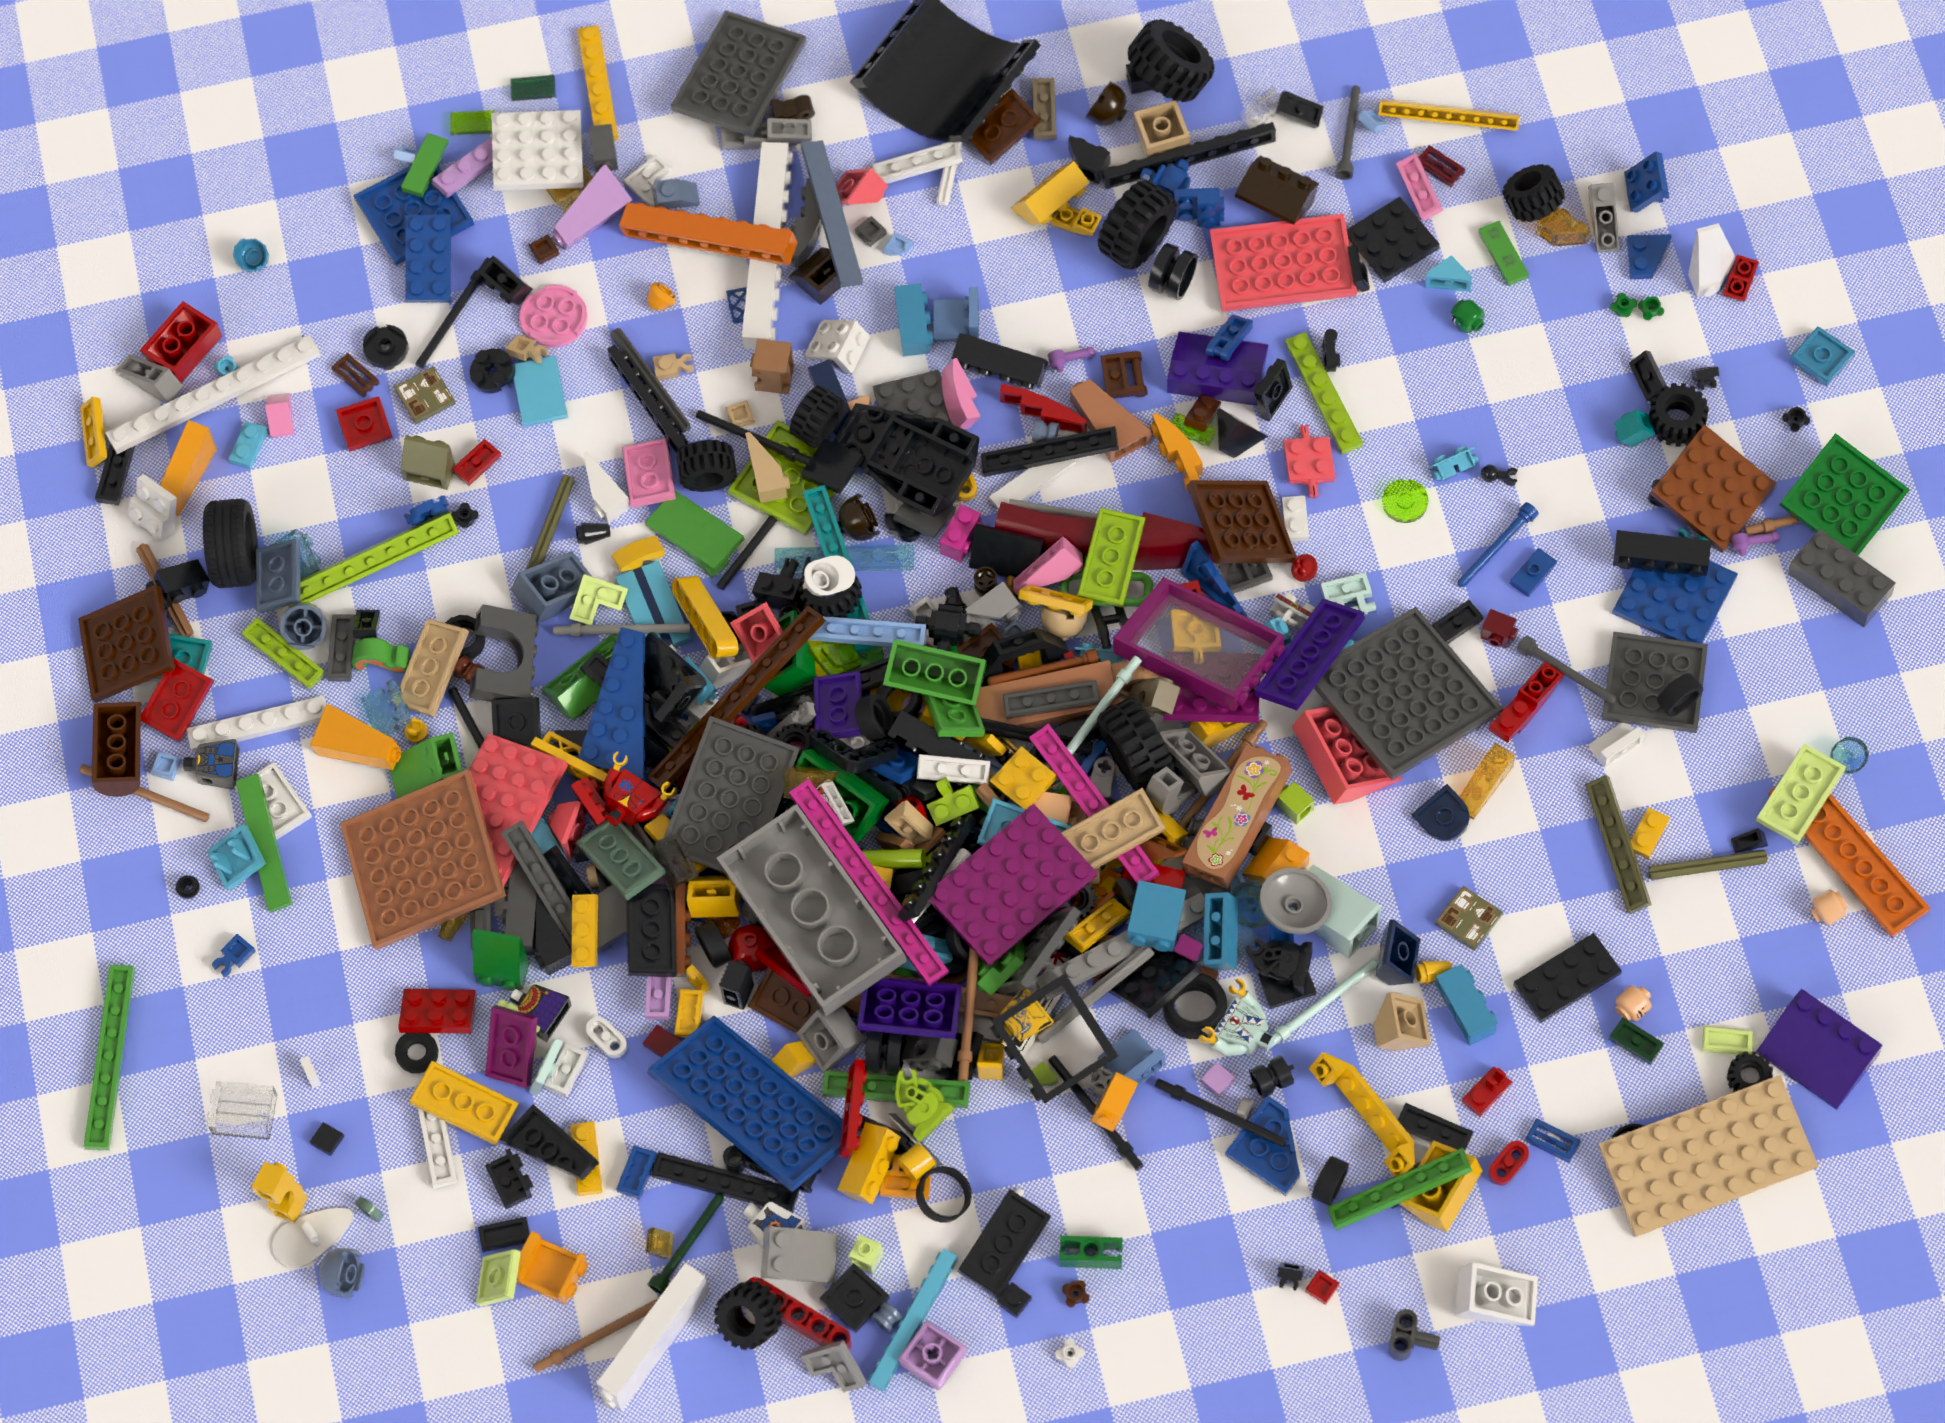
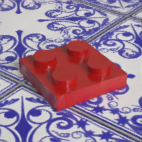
M379 396L336 409L349 452L393 438Z

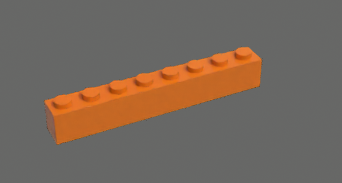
M627 202L619 223V227L625 237L788 266L798 244L793 231L787 228L777 229L765 224H750L743 220L737 222L724 217H709L702 213L691 214L684 210H668L662 206L651 207L639 202L636 204Z

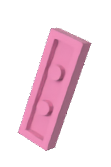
M1415 153L1396 163L1421 219L1425 221L1442 212V206L1418 155Z

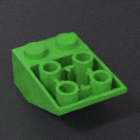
M453 732L429 738L401 753L400 760L396 763L394 770H390L396 799L463 771Z

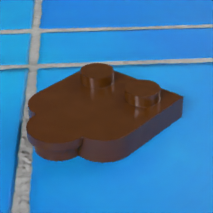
M991 622L981 630L980 636L971 637L960 645L958 653L981 658L992 642L1005 637ZM1016 658L1002 662L1003 673L1014 671L1012 666L1015 664Z

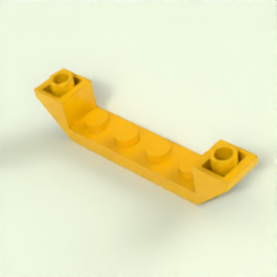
M1325 1052L1321 1053L1308 1069L1323 1087L1335 1083L1391 1152L1384 1163L1393 1175L1397 1177L1410 1171L1415 1165L1414 1140L1353 1065Z

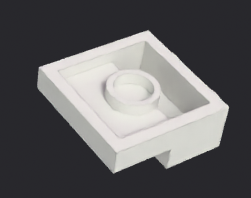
M143 474L137 478L136 495L129 499L128 516L134 521L135 525L146 528L153 538L163 539L174 532L177 497Z

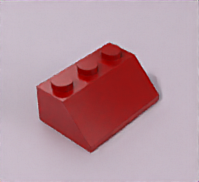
M182 301L143 345L140 352L150 362L169 368L179 382L182 383L221 339L222 334L217 322Z

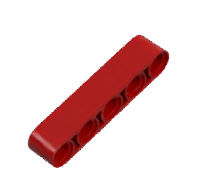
M752 1277L747 1280L752 1281V1283L760 1282L762 1287L768 1286L770 1288L769 1292L777 1295L775 1299L783 1301L782 1307L779 1308L780 1311H783V1317L780 1319L783 1324L820 1346L831 1344L839 1337L845 1338V1344L849 1351L851 1350L850 1334L844 1327L762 1278ZM797 1312L804 1314L801 1320H793L792 1316ZM817 1325L825 1327V1330L821 1333L812 1331Z

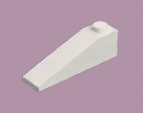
M1719 223L1699 228L1696 231L1688 277L1697 298L1703 296L1710 297L1719 292L1733 267L1735 255Z

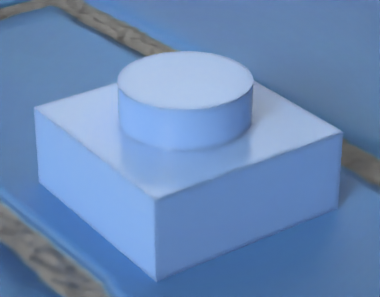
M1373 110L1362 111L1358 117L1363 123V127L1370 132L1384 131L1388 125Z
M401 146L394 150L393 158L399 159L402 164L412 165L419 150Z

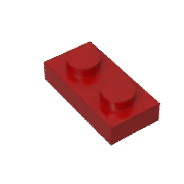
M484 438L452 468V471L464 483L470 486L501 457V452Z

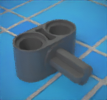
M1402 1309L1395 1316L1389 1343V1354L1396 1361H1404L1409 1358L1414 1345L1432 1350L1439 1348L1440 1336L1417 1331L1418 1318L1416 1313L1410 1309ZM1403 1319H1408L1412 1322V1325L1410 1327H1403L1399 1322ZM1396 1343H1404L1407 1349L1399 1351L1394 1348V1345Z

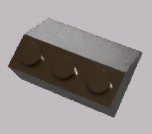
M1259 155L1249 166L1234 197L1294 225L1313 205L1319 183L1307 176L1292 171L1289 167L1273 162L1270 158Z

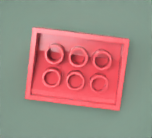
M1329 706L1304 711L1291 726L1333 805L1354 801L1402 779L1399 776L1391 781Z

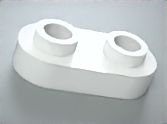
M594 1017L587 1022L586 1033L588 1038L604 1054L616 1059L626 1053L627 1042L625 1037L605 1018ZM597 1029L603 1030L601 1034H595L594 1032ZM613 1045H619L617 1050L611 1049Z

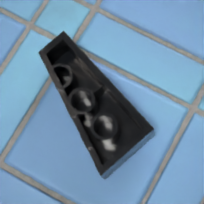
M903 710L900 711L887 734L890 740L898 743L899 747L917 756L920 754L987 761L984 759L986 756L975 749L973 751L964 747L965 744L955 738L938 737L934 727L926 725L920 719L909 715Z

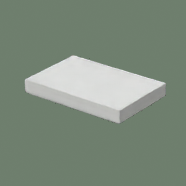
M275 762L257 772L261 777L276 840L312 818L311 813Z

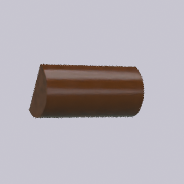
M141 702L93 703L92 786L97 792L106 796L121 797L130 795L140 787Z

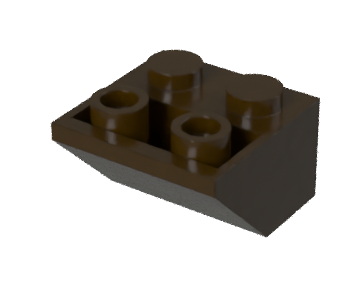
M821 247L789 275L792 281L820 305L841 288L829 248Z

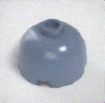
M308 602L297 603L289 607L283 614L280 622L282 637L285 638L291 647L299 650L314 648L324 639L327 631V619L323 611L316 605Z
M336 1248L325 1255L318 1266V1274L322 1287L327 1292L337 1297L351 1298L353 1295L350 1294L353 1290H359L364 1276V1264L360 1263L359 1256L362 1257L361 1252L351 1248Z

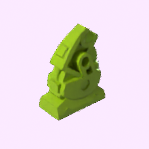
M916 1069L911 1070L912 1078L910 1080L905 1079V1070L899 1071L896 1082L895 1099L897 1106L904 1111L907 1117L906 1120L916 1127L913 1133L914 1137L919 1142H923L957 1107L952 1102H945L942 1092L928 1080L918 1078ZM919 1084L925 1086L927 1090L919 1088Z

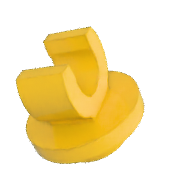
M412 718L411 722L406 725L404 733L407 740L419 743L427 737L428 728L422 720Z

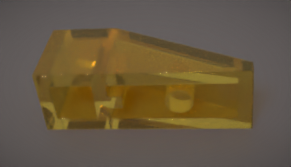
M1497 743L1492 746L1482 759L1459 796L1467 805L1469 816L1473 820L1514 767L1515 755Z

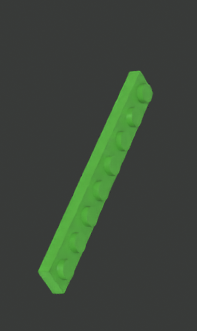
M109 966L84 1139L85 1150L110 1151L135 975L134 966Z

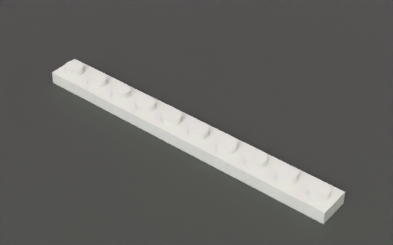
M310 335L305 336L106 432V437L116 454H119L320 357V351Z

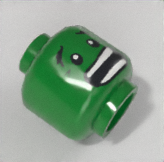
M1460 300L1451 310L1452 322L1464 333L1478 332L1484 326L1485 312L1473 300Z

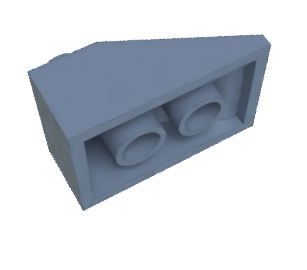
M571 551L519 572L511 591L528 613L536 615V623L538 624L555 617L573 605L583 575H592Z

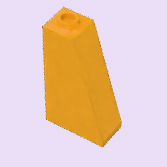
M190 420L186 423L160 484L161 487L177 497L176 516L181 514L217 450L209 428Z
M329 704L325 706L310 744L318 756L388 770H394L396 763L401 757V749L393 738Z

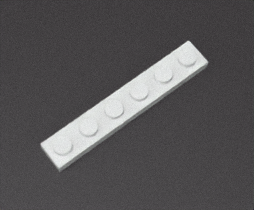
M323 695L187 728L192 753L197 752L198 745L230 739H236L237 742L319 723L327 704L326 698Z

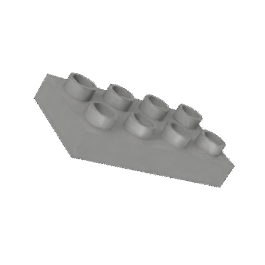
M797 804L717 857L722 870L826 1016L907 962L902 949Z

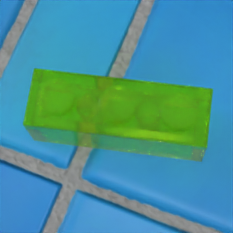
M1176 412L1171 423L1188 440H1194L1202 446L1206 445L1209 447L1215 437V428L1209 426L1204 433L1183 424L1186 416Z

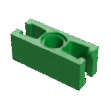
M1060 1236V1267L1122 1269V1255H1117V1257L1102 1255V1251L1118 1250V1252H1123V1238ZM1065 1248L1080 1249V1254L1064 1255ZM1093 1248L1098 1253L1094 1256H1087L1085 1251Z

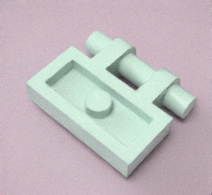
M1366 572L1320 584L1323 598L1341 605L1356 601L1357 606L1350 608L1362 611L1365 615H1368V612L1376 611L1374 601L1365 603V598L1372 597Z

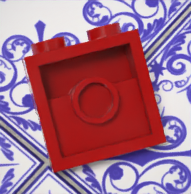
M586 776L580 781L578 780L573 783L571 790L577 799L582 802L583 808L596 827L607 821L606 817L609 814L605 809L607 801L605 799L602 800L598 794L601 789L594 779L589 780Z

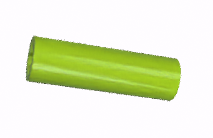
M924 849L862 850L872 866L902 869L924 868L926 865Z

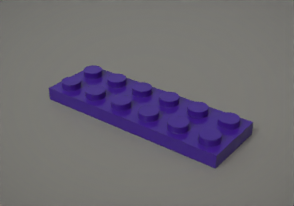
M1322 599L1256 687L1255 696L1297 711L1365 619V613Z

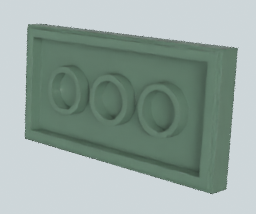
M605 821L576 841L579 849L626 900H629L666 874L661 864L622 822L618 826H613L608 821Z

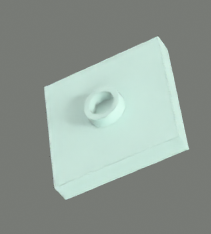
M556 1038L553 1039L532 1082L529 1093L537 1096L547 1076L552 1078L558 1065L554 1061L563 1041Z

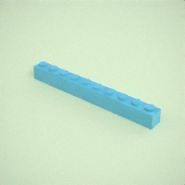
M944 1248L942 1252L937 1254L936 1263L934 1266L931 1265L927 1279H923L921 1290L917 1291L914 1295L913 1304L909 1305L906 1310L907 1315L900 1320L899 1329L893 1333L890 1345L885 1347L883 1352L885 1354L883 1358H879L875 1372L872 1371L869 1376L870 1386L883 1393L900 1365L899 1356L920 1329L958 1261L956 1254Z

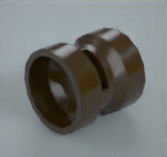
M980 567L974 573V588L979 596H984L998 585L996 572L992 568Z

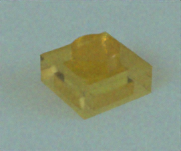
M655 1227L648 1229L646 1253L663 1259L670 1258L673 1234Z

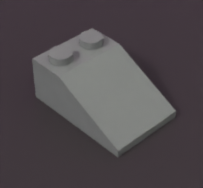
M773 1226L764 1228L761 1278L833 1284L835 1280L838 1234Z

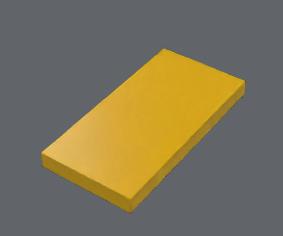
M431 1061L409 1100V1104L495 1146L498 1144L519 1105L518 1102L434 1061Z

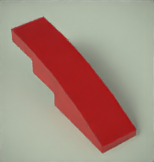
M1001 384L1000 402L1020 406L1022 415L1041 418L1047 425L1051 422L1059 423V430L1075 433L1087 432L1086 419L1068 407L1032 391Z

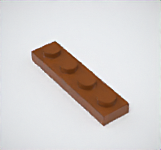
M676 878L677 977H687L686 969L691 965V956H687V946H691V932H687V923L691 922L689 908H687L688 884L686 878Z

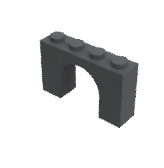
M482 604L476 613L474 634L500 639L509 644L516 654L517 668L511 672H497L477 668L470 677L469 698L491 702V700L533 697L534 688L531 687V680H533L535 675V666H532L537 653V645H534V640L539 630L535 614Z

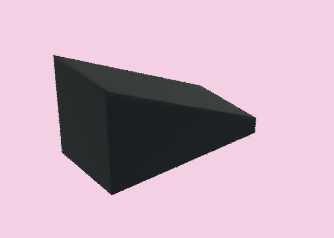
M1759 828L1731 838L1735 853L1768 846L1765 833Z

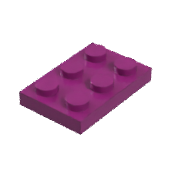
M498 1005L491 1007L485 1076L524 1088L531 1086L538 1017Z

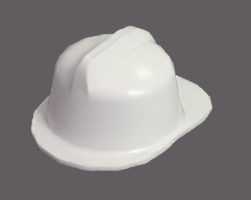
M829 556L812 561L805 568L803 588L816 596L831 595L850 588L854 582V567L847 559L841 556Z

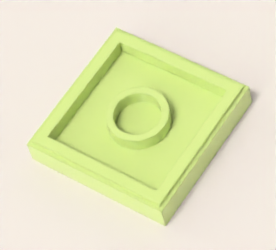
M512 1249L483 1257L476 1304L486 1306L514 1299L521 1251Z

